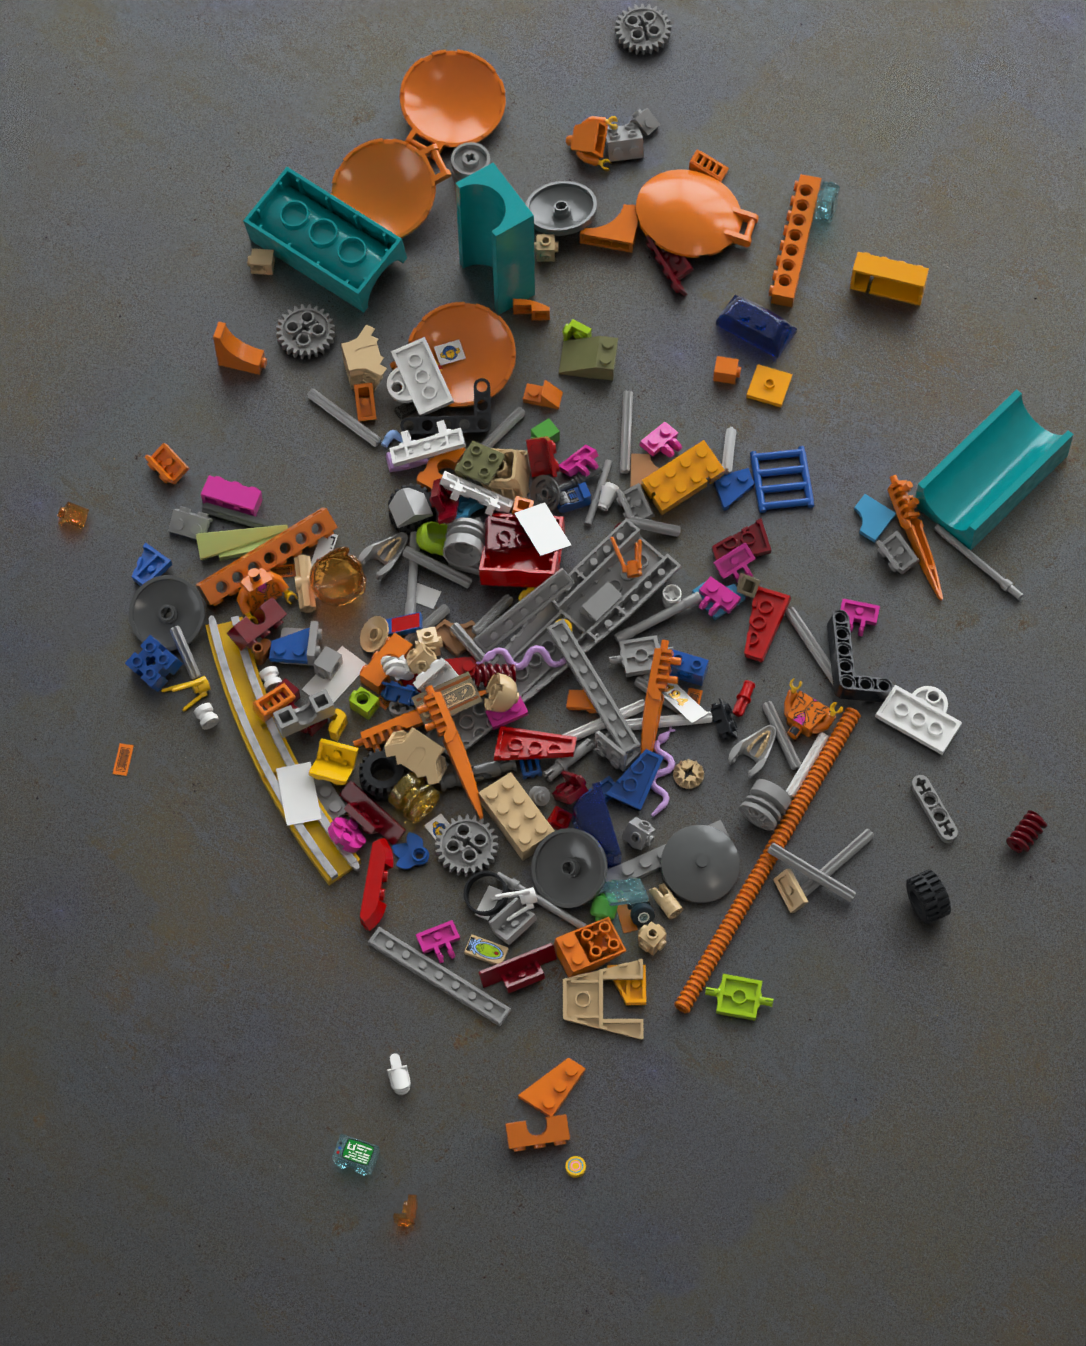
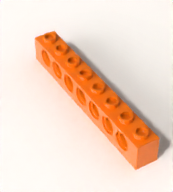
M800 174L799 181H795L793 191H796V195L791 197L790 206L793 207L792 211L788 210L786 221H789V224L784 226L783 236L786 237L780 243L779 251H782V254L777 256L776 266H778V270H774L772 281H775L774 286H770L769 296H772L771 304L793 307L820 191L821 178Z
M321 508L197 583L196 587L207 605L213 604V606H216L223 602V597L228 594L232 596L239 592L238 588L241 587V580L249 576L248 566L251 562L255 564L256 569L263 568L266 572H270V569L274 566L280 567L285 564L287 558L300 555L305 547L308 546L310 548L316 545L318 539L323 536L324 538L334 534L333 530L338 527L328 509ZM314 524H317L319 528L316 534L312 532ZM300 533L303 536V540L298 544L296 536ZM283 543L287 545L285 553L280 551V546ZM269 552L271 554V560L270 562L266 563L264 560V556L266 553ZM235 572H238L240 575L237 582L232 580V575ZM219 582H222L224 585L221 592H218L216 589V585Z

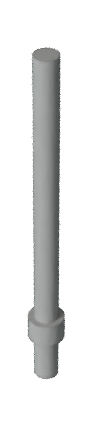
M939 524L935 526L934 530L999 583L1001 585L1000 588L1005 592L1011 593L1018 600L1023 597L1024 594L1015 588L1009 579H1004Z
M501 872L497 873L506 883L508 889L513 892L527 889L515 878L511 879ZM536 894L537 904L577 928L587 926L586 923Z

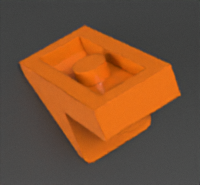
M547 380L544 381L543 386L527 383L523 403L559 409L563 392Z
M372 382L354 384L358 421L377 419Z

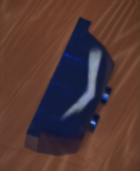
M734 295L716 320V325L776 358H779L797 333V328L790 325L785 319L767 308L737 295Z
M600 782L593 783L592 790L583 795L573 806L575 821H572L574 829L589 833L600 843L606 855L607 868H613L621 864L622 854Z

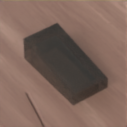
M410 402L396 407L394 412L402 420L416 412L417 409L414 402Z

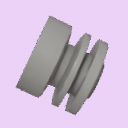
M463 517L454 519V521L449 523L443 548L444 558L452 565L468 568L479 564L485 544V527L483 524L475 519Z
M758 779L751 788L750 795L746 796L744 802L740 805L739 810L755 826L771 831L775 829L777 822L780 821V814H784L791 804V798L778 785L765 779Z

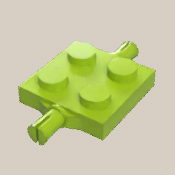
M723 974L722 982L718 989L706 987L705 995L717 997L716 1014L756 1021L757 1010L760 1005L772 1007L774 1000L762 997L761 980Z

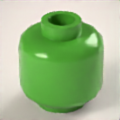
M600 893L599 896L593 899L590 914L595 917V921L606 917L613 920L617 912L618 902L614 896Z

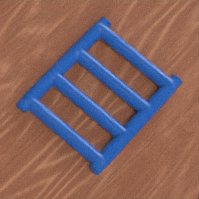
M799 446L795 450L766 453L750 452L760 513H765L769 509L807 505L808 508L814 507L804 446ZM790 457H799L800 466L762 470L759 467V461ZM802 473L803 482L762 486L761 477ZM805 490L806 498L765 502L764 493Z

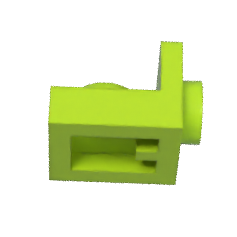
M572 319L570 324H566L562 331L563 341H568L572 335L576 339L592 337V329Z

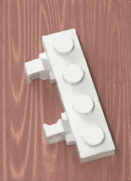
M444 420L437 422L439 433L430 437L412 441L408 430L401 432L403 442L399 443L398 446L389 448L394 467L466 447L462 429H447Z
M444 471L440 484L445 489L453 491L450 498L455 501L458 500L459 495L466 498L471 497L480 504L487 506L485 514L492 516L494 510L508 514L511 510L513 500L446 471Z

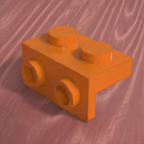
M163 443L152 456L146 455L144 457L148 461L147 465L152 470H157L160 474L159 478L166 484L169 482L175 485L190 469L166 443Z

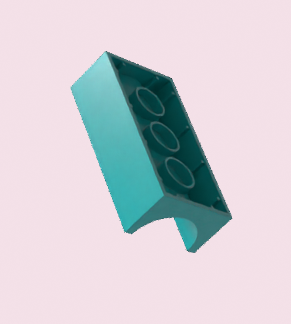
M491 163L455 183L459 261L463 268L477 264L493 267L494 307L497 314L500 315L513 307V299L527 300L535 295L534 215L497 166Z
M289 167L283 170L243 220L252 242L263 249L274 250V256L363 313L368 309L370 293L382 272L394 261L398 260L404 263L407 259L404 244L400 237Z
M1016 389L918 483L915 498L919 500V504L916 508L934 523L942 526L969 550H972L1068 456L1074 434L1067 430L1063 435H1056L1041 427L1026 410L1022 401V393Z

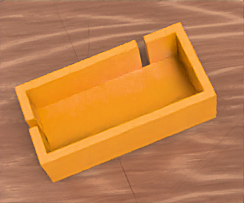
M858 252L852 270L850 289L866 293L870 276H873L869 294L921 306L929 268L908 264L904 261L891 260L887 257L871 255L867 252Z
M705 440L642 479L641 486L649 498H653V504L660 514L664 515L706 488L707 483L712 484L724 476L725 469Z

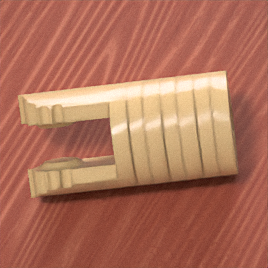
M664 883L659 885V891L655 887L649 889L650 894L669 919H674L683 911L682 906Z

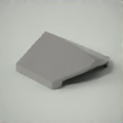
M403 488L397 491L389 504V509L397 528L433 516L424 493L411 488Z

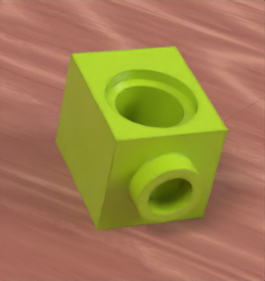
M361 686L357 691L354 690L349 697L350 709L367 720L380 707L379 698ZM362 700L367 701L365 704H359Z

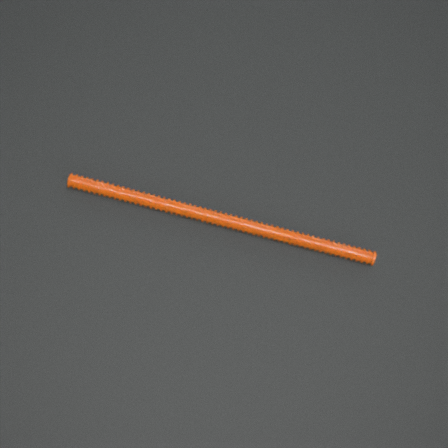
M847 707L836 724L837 727L833 729L834 731L822 748L823 751L819 753L820 756L817 757V760L805 777L806 780L803 781V785L800 786V790L797 791V795L794 796L785 812L786 814L783 815V819L780 820V824L777 825V829H775L774 834L768 841L769 844L765 846L766 849L762 851L763 854L760 855V859L757 860V864L754 865V869L751 870V874L745 880L746 884H743V889H740V894H737V899L733 901L734 904L730 906L731 909L727 911L728 914L725 915V919L722 920V924L719 925V929L713 935V939L707 946L708 950L704 951L705 955L701 956L702 960H699V965L695 966V970H693L692 975L683 987L684 991L680 992L681 996H678V1001L674 1002L675 1007L679 1011L689 1013L691 1011L690 1008L694 1006L693 1003L697 1001L696 998L699 997V992H702V987H705V982L709 980L708 977L715 970L714 967L717 966V962L723 956V951H726V946L729 945V941L732 940V936L735 935V931L738 930V926L741 925V921H743L744 916L753 904L752 901L756 899L755 896L759 894L758 891L761 890V886L764 885V881L767 880V876L770 875V871L778 858L768 853L770 845L775 843L785 849L784 846L787 845V841L790 840V836L796 830V826L799 824L798 821H801V816H804L807 807L822 785L821 782L825 780L824 777L827 776V772L830 771V768L836 761L838 753L841 752V748L847 742L852 729L858 723L861 715L856 709Z

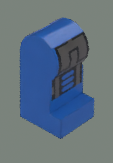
M580 483L576 488L560 492V502L557 506L560 513L569 512L591 504V494L586 483Z

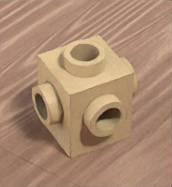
M555 234L536 235L537 242H534V253H537V262L555 261V252H558V241H555Z
M435 626L416 630L417 641H414L415 648L422 642L436 653V656L441 655L440 647H443L441 636H437Z
M421 642L415 649L413 648L409 651L406 660L410 672L419 675L422 672H426L430 668L431 663L437 660L436 653Z
M651 921L647 926L643 925L639 930L638 944L645 952H649L654 956L658 950L661 951L666 945L667 933L661 925H655Z

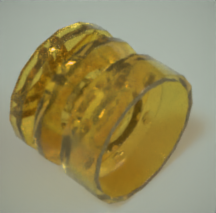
M410 772L393 788L388 801L397 810H403V815L408 817L410 822L416 824L434 809L441 795L438 790L433 789L431 784L425 785L426 781L423 777L417 778L414 772Z

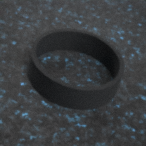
M490 871L474 874L464 887L465 903L474 913L480 916L497 914L504 908L508 897L502 898L495 908L488 911H478L470 905V888L475 881L482 877L492 876L499 879L503 885V893H508V887L503 879Z

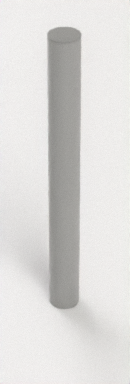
M608 459L604 462L603 472L600 474L584 525L588 527L592 525L601 488L606 483L612 461Z

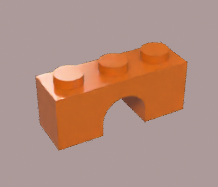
M460 448L436 455L434 458L431 457L427 462L425 470L420 471L417 475V484L421 485V488L426 487L428 492H430L433 482L443 476L439 471L444 468L455 470L466 449Z
M396 633L388 637L381 650L373 654L371 662L368 665H364L360 670L361 683L379 695L386 687L382 684V681L387 683L391 681L390 676L385 674L381 665L382 657L392 656L399 658L404 655L406 659L409 651L413 649V644Z
M567 1115L545 1117L546 1129L540 1135L529 1133L525 1120L505 1123L509 1149L513 1148V1151L517 1152L526 1150L525 1146L531 1145L536 1149L546 1147L545 1143L554 1142V1146L566 1144V1140L570 1139Z

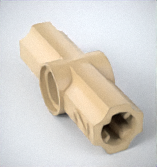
M298 555V557L294 558L299 609L300 612L311 613L316 610L314 594L316 588L314 574H312L310 556Z

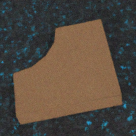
M631 454L630 488L638 483L641 484L642 479L659 469L651 461L650 454Z
M444 619L435 627L437 636H441L443 646L455 658H458L467 649L451 632L450 627L454 623ZM471 620L460 624V626L473 640L476 636L472 632V627L475 623Z

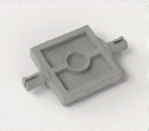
M657 635L619 641L620 655L609 657L610 665L621 663L626 677L650 674L654 649L660 648Z

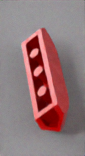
M385 838L373 842L360 911V922L368 931H371L379 923L387 904L381 902L385 898L383 884L388 881L389 871L387 870L393 868L394 860L391 847Z

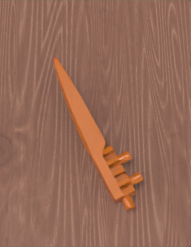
M893 475L890 477L892 484L887 490L901 527L906 531L913 551L920 560L919 564L926 578L941 601L943 595L940 581L923 530L924 525L922 520L918 519L920 513L914 511L919 504V500L914 498L913 495H908L913 484L907 480L899 481L897 475Z
M662 640L660 648L654 649L643 713L641 754L645 749L653 752L662 705L664 703L662 692H668V683H678V677L669 676V673H671V664L681 665L682 658L673 657L674 652L668 649V640Z
M429 685L425 688L428 695L423 698L424 705L417 707L418 714L429 712L430 719L433 722L425 724L424 728L426 732L436 729L438 738L443 736L442 742L470 802L481 820L483 818L480 797L461 737L442 693L435 692L433 686Z
M486 690L478 691L480 697L488 694ZM417 709L360 732L362 738L353 741L356 748L365 745L367 751L373 748L375 753V749L378 748L379 751H382L380 745L386 744L392 732L401 730L409 732L412 727L416 729L424 725Z

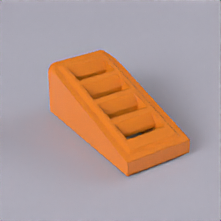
M696 150L689 162V170L707 174L722 182L729 170L727 166L699 150Z
M283 683L254 701L253 710L265 722L273 717V712L287 706L296 696ZM280 692H283L287 698L284 699ZM275 696L280 701L279 703H277V701L274 699Z

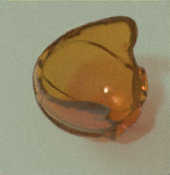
M346 546L332 550L319 558L313 564L310 571L309 581L311 589L322 602L331 606L346 605L356 599L357 596L363 595L366 589L367 579L363 573L361 562L354 555H348L350 549Z

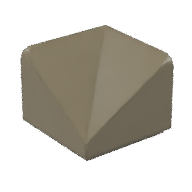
M740 573L736 592L754 598L761 580Z

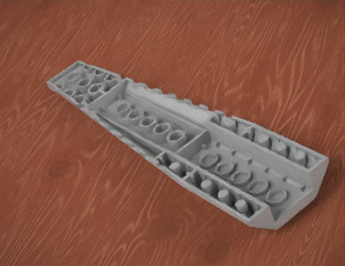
M626 518L568 574L575 583L535 614L529 621L525 622L522 629L510 639V642L504 649L510 653L516 663H520L530 647L539 645L549 652L552 660L559 661L563 656L547 631V627L559 619H566L572 624V633L584 653H586L628 619L681 568V565L668 553L663 556L640 536V529ZM610 537H614L625 565H627L628 561L635 560V543H638V540L641 539L642 576L628 578L627 573H622V566ZM609 581L623 596L597 622L592 623L579 610L584 603ZM535 653L526 668L516 670L515 683L517 692L525 703L569 667L567 662L561 667L554 668L544 661L540 653ZM498 654L490 662L492 666L499 664L500 667L502 664H507L501 654ZM481 682L479 688H477L478 691L486 690V688H484L483 682ZM489 693L481 697L482 702L452 715L465 750L469 749L493 729L485 714L486 708L484 706V698L488 699ZM436 729L426 734L427 737L444 747L442 742L443 736L438 738ZM445 748V750L443 751V754L450 759V757H449V755H448V753H447V750H446V748Z

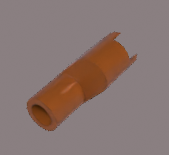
M262 639L252 646L254 660L257 665L264 664L270 656L271 641L269 639Z

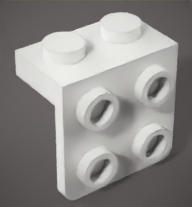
M440 658L433 661L426 672L420 673L413 684L418 690L424 692L426 691L425 688L429 685L435 687L459 675L447 661Z

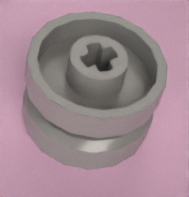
M466 142L453 150L451 167L455 183L490 164V154L487 149L481 144Z

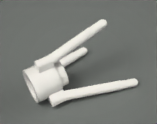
M533 887L522 891L496 894L495 897L490 898L491 901L502 900L505 897H520L522 905L526 904L525 907L506 919L507 921L516 918L529 909H533V904L538 902Z

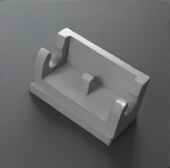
M607 581L582 605L579 612L590 622H597L623 595Z

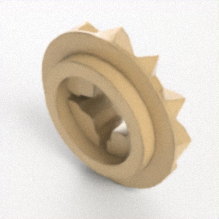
M690 759L680 761L675 765L673 771L674 781L682 788H695L704 779L703 767L697 761H691ZM692 768V775H689L685 779L684 771L688 772L689 769L691 770Z

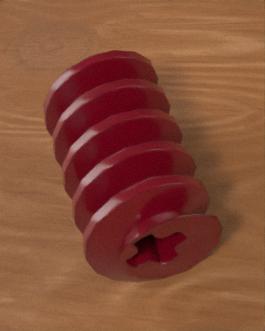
M483 663L479 664V666L476 665L474 672L476 687L479 688L480 683L483 682L484 688H487L491 677L494 674L497 675V673L507 675L516 682L515 665L510 664L507 666V664H502L501 667L499 664L492 666L491 663L487 664L486 667Z
M1028 810L1027 814L1020 820L1019 825L1015 827V831L1011 832L1010 837L1006 839V843L1012 850L1021 853L1022 850L1029 852V846L1034 845L1033 840H1038L1037 834H1042L1043 830L1041 828L1045 829L1047 824L1038 813Z

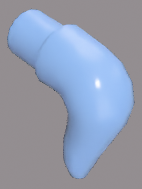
M390 430L384 436L381 445L387 448L393 439L402 443V436L397 430Z

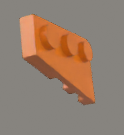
M567 1058L520 1093L518 1098L548 1117L554 1116L585 1072V1068L572 1059Z

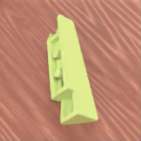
M278 525L196 534L200 560L219 555L220 560L242 557L288 529V526Z

